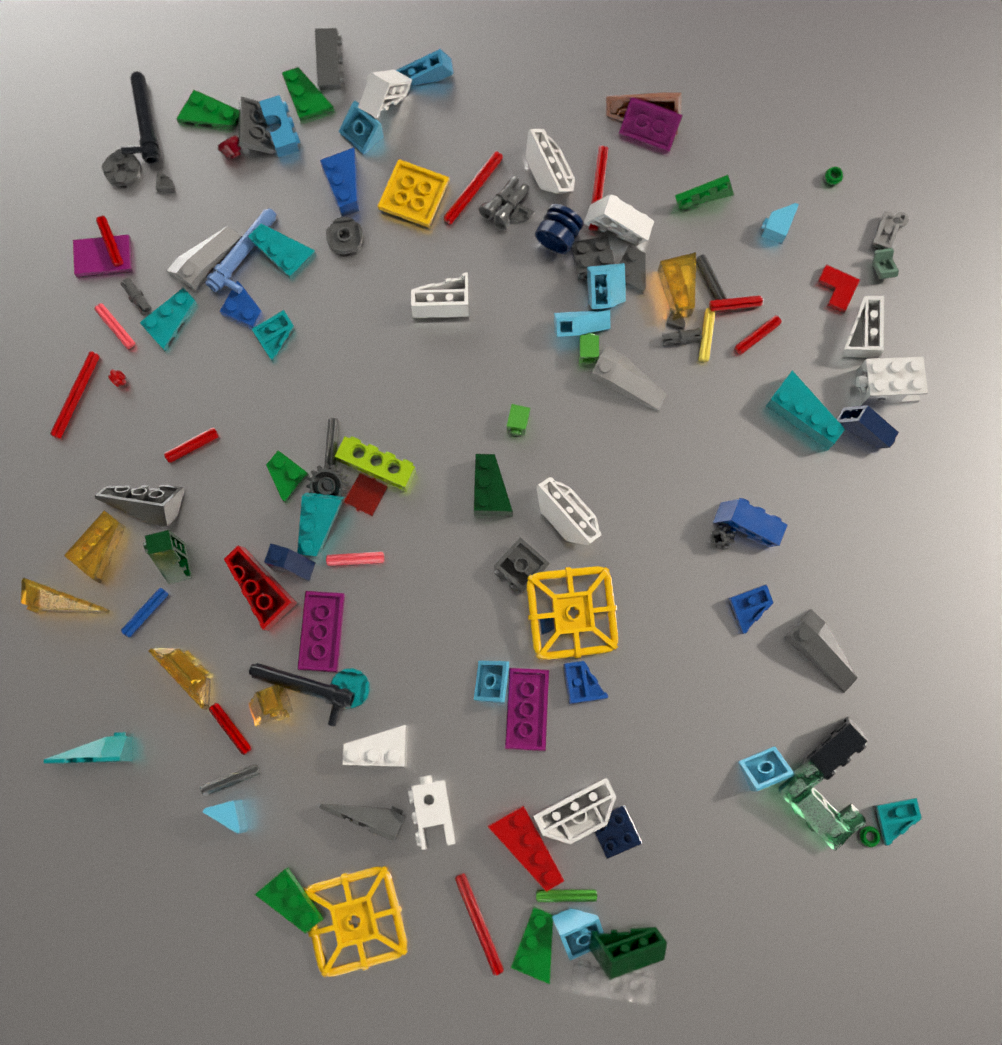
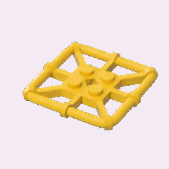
M593 566L574 569L565 567L564 570L538 572L528 576L527 595L530 613L528 620L531 622L533 648L539 660L541 658L551 660L575 657L577 659L585 655L608 653L618 648V629L615 612L617 605L614 603L612 578L607 567ZM598 574L586 591L574 592V576ZM566 578L568 593L555 594L539 580ZM604 579L607 606L593 608L592 593ZM535 586L551 598L553 612L537 614ZM571 607H574V610H578L575 618L568 614ZM608 611L611 639L595 627L594 613ZM553 617L555 632L541 648L538 619ZM591 631L607 645L580 648L579 632ZM572 633L573 649L547 652L560 634Z
M372 867L351 874L343 873L340 877L318 882L304 889L310 900L312 899L329 909L333 925L318 928L316 925L308 932V936L312 939L317 966L323 977H335L363 969V971L368 970L371 966L402 957V955H406L408 950L406 949L407 939L400 914L402 909L398 905L393 880L387 867ZM378 875L366 896L356 899L352 898L350 882ZM384 879L390 909L375 913L371 898L381 880ZM343 885L347 901L333 905L315 892ZM392 914L399 944L379 933L377 918ZM353 915H355L356 918H360L358 927H354L353 924H349V921L352 920ZM335 931L338 946L326 965L319 934ZM378 939L395 951L367 958L363 942ZM357 944L360 961L331 968L342 948Z

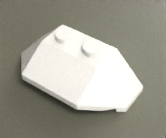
M530 129L527 137L526 160L539 188L557 194L572 193L575 178L561 149L552 138L547 136V132L544 129Z
M551 477L537 485L540 512L566 541L590 545L601 536L596 516L570 487L555 481Z
M605 778L549 806L533 817L543 836L572 844L607 825L616 795L608 779Z

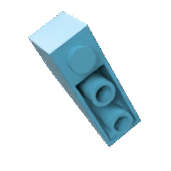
M610 310L554 313V332L557 337L577 336L611 329Z

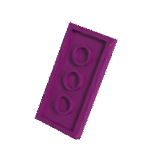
M305 591L297 670L338 673L345 593Z
M509 668L505 749L546 751L549 670Z

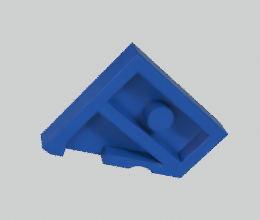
M236 281V284L243 287L240 282ZM244 287L240 294L231 290L220 309L222 315L250 328L256 327L263 314Z
M767 584L729 598L742 634L747 633L753 623L758 621L763 612L768 610L773 604Z
M584 661L563 664L569 704L608 698V694L602 690L598 680L590 673L589 667Z

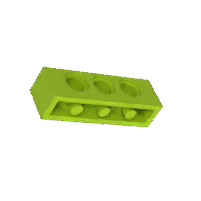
M344 436L335 455L337 462L407 492L416 473L412 462L403 459V461L396 459L394 454L387 451L385 453L378 451L379 448L372 444L364 445L356 437L351 436L348 438ZM362 451L364 455L361 458H355V453ZM374 459L382 460L378 466L372 465V461ZM396 466L399 468V471L392 474L389 472V469Z

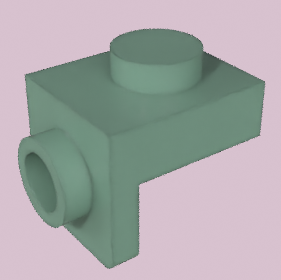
M893 248L876 250L874 253L872 266L879 279L898 276L899 270L893 261Z

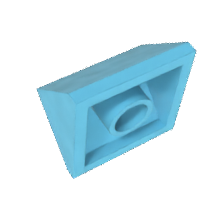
M353 101L338 132L362 154H366L384 138L382 124L372 115L358 108L359 103L357 101Z
M478 661L474 693L475 701L505 704L509 670L508 661Z
M775 746L739 761L751 791L762 790L795 776Z
M242 800L222 803L204 808L203 813L237 834L248 830Z

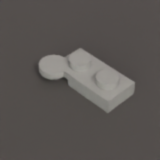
M885 211L872 246L880 249L892 248L899 227H904L909 222L908 215L904 212H899L894 216L893 213Z

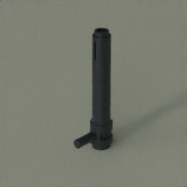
M135 71L131 74L130 80L140 133V146L121 147L122 154L141 153L145 163L156 164L160 158V151L158 149V140L154 133L145 76L141 72Z
M260 663L252 664L249 669V675L254 679L325 700L327 704H331L332 709L328 721L330 726H336L340 708H351L355 698V693L351 692L348 688L344 687L341 689L340 686L335 684L328 685Z

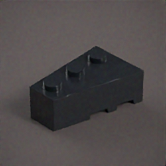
M849 717L844 720V725L838 730L834 729L828 739L821 742L803 759L804 764L821 782L824 779L829 780L836 773L834 770L840 765L842 767L847 765L851 761L850 757L855 752L859 754L867 747L866 735Z

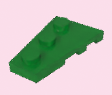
M725 175L675 195L679 208H688L692 205L733 196L734 192L729 176Z

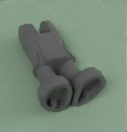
M516 176L507 182L504 188L496 194L495 198L490 202L483 203L479 207L481 216L487 220L493 218L495 225L501 230H506L509 227L510 212L515 210L516 205L529 190V185L523 183L517 192L514 190L519 182V178ZM502 205L503 207L498 212H496L498 207Z

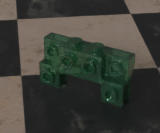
M809 759L794 771L793 777L778 787V791L792 806L793 812L798 817L802 816L808 828L812 832L816 831L836 851L843 846L853 833L866 824V820L852 803L840 812H837L814 788L824 780V775Z

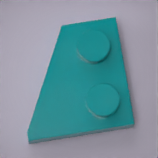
M282 310L252 328L253 333L271 361L279 353L294 329V325L286 312Z
M917 798L875 805L883 842L886 846L891 845L892 841L898 836L903 835L909 830V827L922 819Z

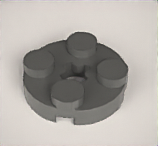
M117 149L114 153L110 154L102 164L104 176L110 184L116 187L133 185L141 174V166L134 154H122L121 149ZM125 166L124 168L126 170L124 172L122 170L118 172L119 167Z
M339 217L326 230V239L333 252L350 254L360 250L364 235L361 225L355 222L354 219ZM343 232H346L347 235H350L349 237H347V239L340 238V236L343 235Z

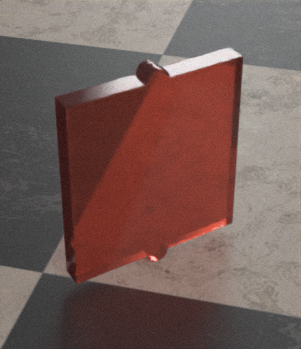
M359 473L344 503L356 508L358 512L362 511L373 517L388 486L376 481V478H370Z

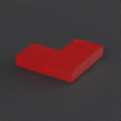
M826 264L818 283L834 290L827 306L845 313L860 279Z

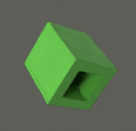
M593 333L580 335L579 363H597L599 359V335H594Z
M512 404L506 431L515 436L525 435L530 408Z

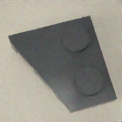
M629 245L619 264H625V285L644 294L646 289V253Z

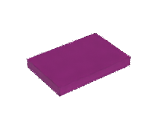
M631 97L619 134L670 151L683 115Z
M129 234L114 236L124 262L119 267H115L112 264L102 237L73 240L74 275L81 277L131 272V238Z

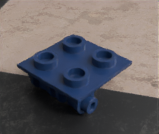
M625 805L612 810L607 825L595 831V835L607 859L643 844Z

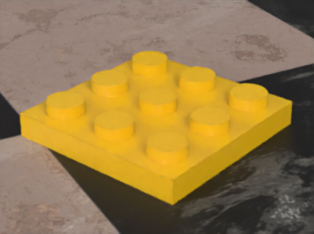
M398 159L378 203V209L429 228L450 181L449 177Z

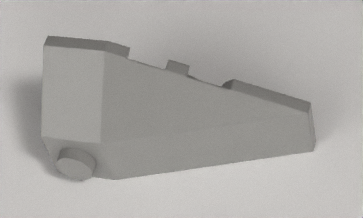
M227 226L180 255L166 271L196 293L207 280L208 274L213 273V268L223 261L242 236Z
M607 346L592 371L590 380L657 411L660 410L667 395L624 354Z

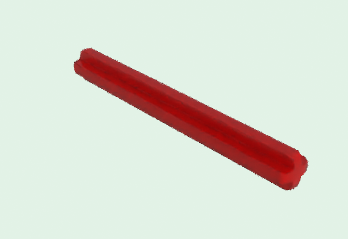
M601 145L598 149L592 203L602 199L608 156L607 146ZM590 223L588 229L590 231H597L599 226Z
M498 151L493 153L444 215L446 223L452 224L492 174L503 160L501 153Z
M92 351L88 353L50 432V435L58 439L62 437L100 358L97 353Z
M464 873L455 877V881L494 976L503 973L504 969L466 875Z

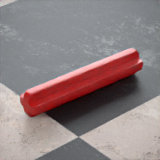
M101 215L96 218L97 225L112 264L115 267H119L124 262L106 217Z
M759 295L711 300L709 302V309L713 312L760 307L763 305V298Z
M777 315L773 316L738 343L734 348L735 351L742 355L782 323V320Z
M211 428L165 452L164 456L171 463L213 441L219 435L215 428Z
M218 703L210 706V713L240 753L245 755L250 752L251 746Z

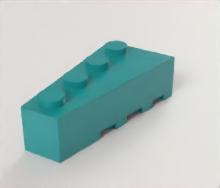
M793 370L766 405L770 410L827 450L836 443L845 430Z

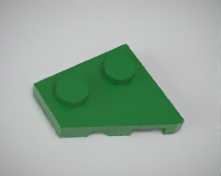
M279 450L266 464L280 497L285 503L309 475L308 472Z

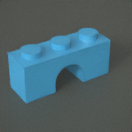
M280 95L259 101L267 126H281L278 130L270 132L278 158L298 152L297 144L300 143L297 132L293 133L292 128H295L292 117H288L286 114L289 112L286 101L282 102Z

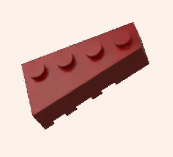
M238 545L224 558L235 581L238 582L242 594L250 604L253 614L256 615L262 630L269 631L297 604L245 547Z
M524 806L488 825V828L546 892L564 882L561 873Z

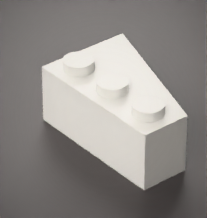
M396 70L371 72L366 79L367 85L358 108L375 118L379 117L381 110L386 112L389 109L388 105H395L406 97L412 80Z
M610 194L589 206L584 224L590 226V223L601 227L600 231L606 232V230L617 233L616 237L639 245L649 240L654 220L634 209L632 205L624 203L617 196Z
M468 272L454 279H451V277L447 278L444 282L438 284L431 283L411 289L412 317H469Z

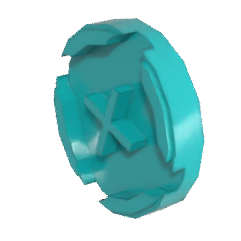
M354 668L344 669L332 678L331 684L338 685L341 689L344 687L348 688L351 692L355 693L351 708L361 706L368 699L370 683L361 671Z

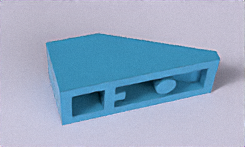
M441 49L396 70L412 80L410 86L438 82L454 74L451 58Z

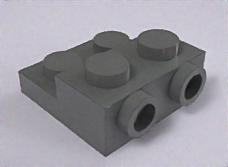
M608 236L575 241L572 246L578 279L583 278L587 280V267L615 264Z
M520 537L494 565L496 570L494 573L502 581L504 579L511 583L509 587L518 594L520 591L524 594L527 590L528 576L543 572L550 563Z

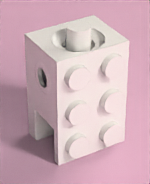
M924 357L866 359L857 369L856 386L860 390L861 405L918 403L920 401L919 395L928 394Z
M431 775L419 777L420 785L412 786V791H408L410 804L414 803L416 810L412 812L414 825L418 824L419 832L415 833L417 846H421L422 850L427 848L424 833L425 827L444 824L447 845L455 844L445 780L432 782Z

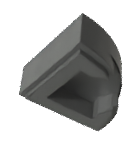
M157 172L156 191L176 193L172 180L165 174Z
M518 203L509 221L524 223L533 217L534 211Z
M673 307L666 325L677 329H685V320L682 314Z

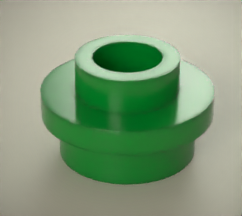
M839 167L829 168L824 176L826 182L831 185L839 184L843 179L842 170Z
M866 826L861 829L859 839L864 846L875 847L880 842V833L875 827ZM867 833L872 834L871 840H867Z

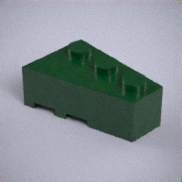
M475 454L474 516L513 517V510L495 454Z
M170 530L145 535L146 542L143 543L145 553L150 556L168 584L192 579L183 540Z
M657 927L631 928L630 932H618L617 929L611 930L610 933L591 931L589 949L608 979L612 980L665 960L667 941Z

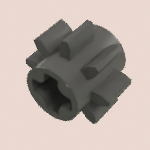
M720 525L717 526V530L711 531V542L716 545V549L721 547L723 550L729 549V544L735 543V533L730 530V526L724 527Z

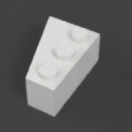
M864 296L842 357L881 358L884 350V296Z
M400 726L345 743L343 746V765L406 767L408 726Z

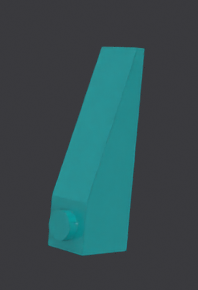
M115 732L112 737H104L44 759V764L132 761L133 737L126 736V732Z

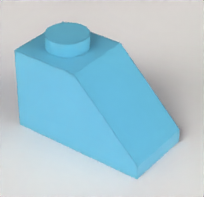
M794 203L773 211L769 219L765 217L761 226L764 229L762 236L782 244L799 204Z

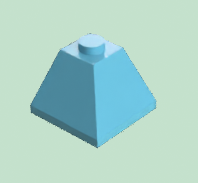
M570 908L552 916L569 960L591 952L589 949L591 931L604 933L598 916Z

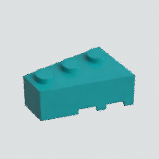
M305 493L302 495L298 554L318 556L321 553L345 497Z

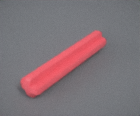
M102 303L95 306L94 310L127 349L135 346L133 339Z
M383 552L326 556L327 566L384 562Z

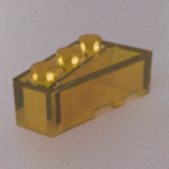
M696 252L660 261L658 274L670 311L673 313V320L690 317L695 309Z
M277 685L255 692L253 699L248 703L256 726L271 720H284L290 717L289 713L294 712L286 689Z

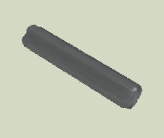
M706 255L698 256L696 262L715 300L728 299Z
M337 418L328 419L325 464L328 463L330 468L334 464L336 465L335 455L337 453L339 420Z
M253 764L201 785V793L203 796H207L260 774L257 764Z

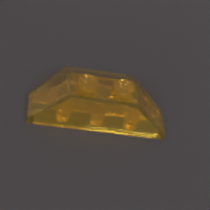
M150 648L148 650L201 709L207 710L209 708L211 678L207 675L209 671L202 664L197 665L194 661L196 657L188 649L186 651L180 648Z

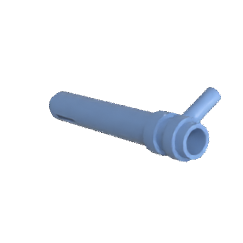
M265 209L223 261L213 268V273L208 274L205 284L210 289L217 292L219 289L221 290L224 286H227L238 294L242 292L243 287L230 280L234 270L255 246L248 239V236L260 224L270 228L275 222L277 214L272 209Z

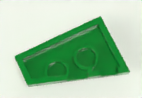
M299 67L282 72L300 122L334 110L333 105Z
M193 89L176 120L178 123L193 122L194 125L209 124L212 127L235 129L239 122V110Z
M289 868L284 869L254 894L305 934L324 920Z
M533 907L511 968L550 984L553 914Z

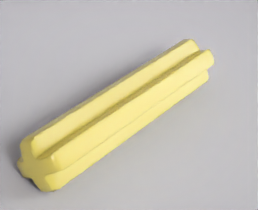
M706 308L699 351V361L708 362L710 358L716 311L712 312L709 308Z

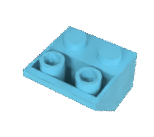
M624 263L587 267L588 302L592 309L611 308L626 301Z

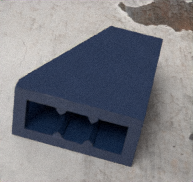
M868 405L844 407L837 418L846 431L877 449L890 448L895 443L899 433Z
M270 543L264 561L273 571L310 581L316 564L314 561L289 548Z

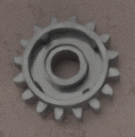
M328 463L324 465V468L319 465L317 466L318 472L312 470L311 474L313 476L307 477V480L310 481V484L306 485V488H310L309 493L344 497L343 493L347 494L349 490L345 489L346 486L350 485L349 482L345 481L348 476L342 474V468L337 470L335 464L331 468ZM325 480H329L332 483L331 490L324 488L323 483Z

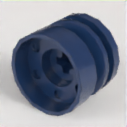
M552 204L544 215V220L535 231V237L547 249L555 253L567 254L573 246L575 238L579 235V231L583 228L584 222L572 209L564 205Z

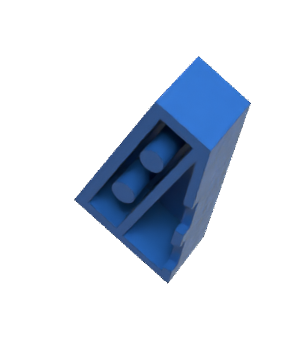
M355 148L321 159L320 163L341 216L345 217L358 212L359 196Z
M744 498L721 502L713 521L716 525L723 523L731 526L730 530L733 532L739 530L747 534V538L769 547L780 546L788 524L781 521L780 517L765 513V509L750 505V502Z

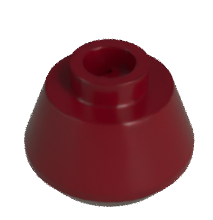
M234 135L218 145V151L225 157L230 156L231 159L240 155L239 150L242 147L238 146L239 137Z

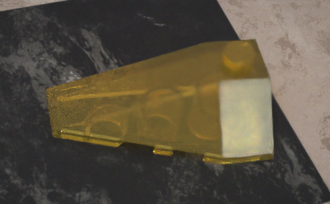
M23 578L21 581V603L28 605L26 609L38 613L39 610L50 613L109 614L110 612L109 609L32 580Z

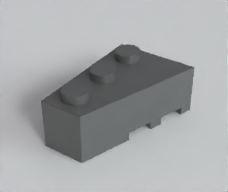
M316 28L317 85L319 89H341V83H344V73L341 72V64H343V54L341 53L342 34L338 33L337 28Z

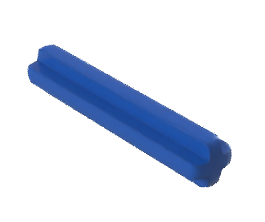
M159 588L126 623L121 632L126 637H131L163 602L168 593L163 588Z

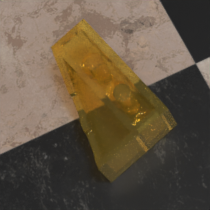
M104 510L64 556L91 579L101 584L106 567L109 566L110 558L114 549L117 548L126 527Z

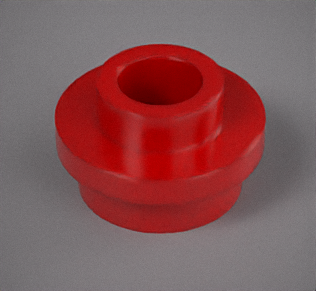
M112 369L108 378L115 386L120 387L127 383L125 380L126 376L120 370Z

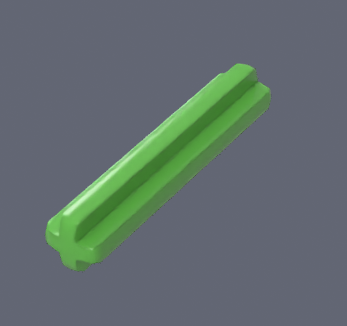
M537 890L536 901L596 902L597 891L549 890L546 892L545 890Z

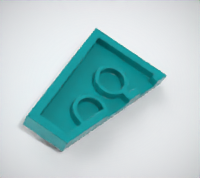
M260 224L248 236V239L289 278L315 253V250L263 224Z
M183 287L139 323L160 347L166 351L170 340L176 336L178 328L187 319L197 302Z

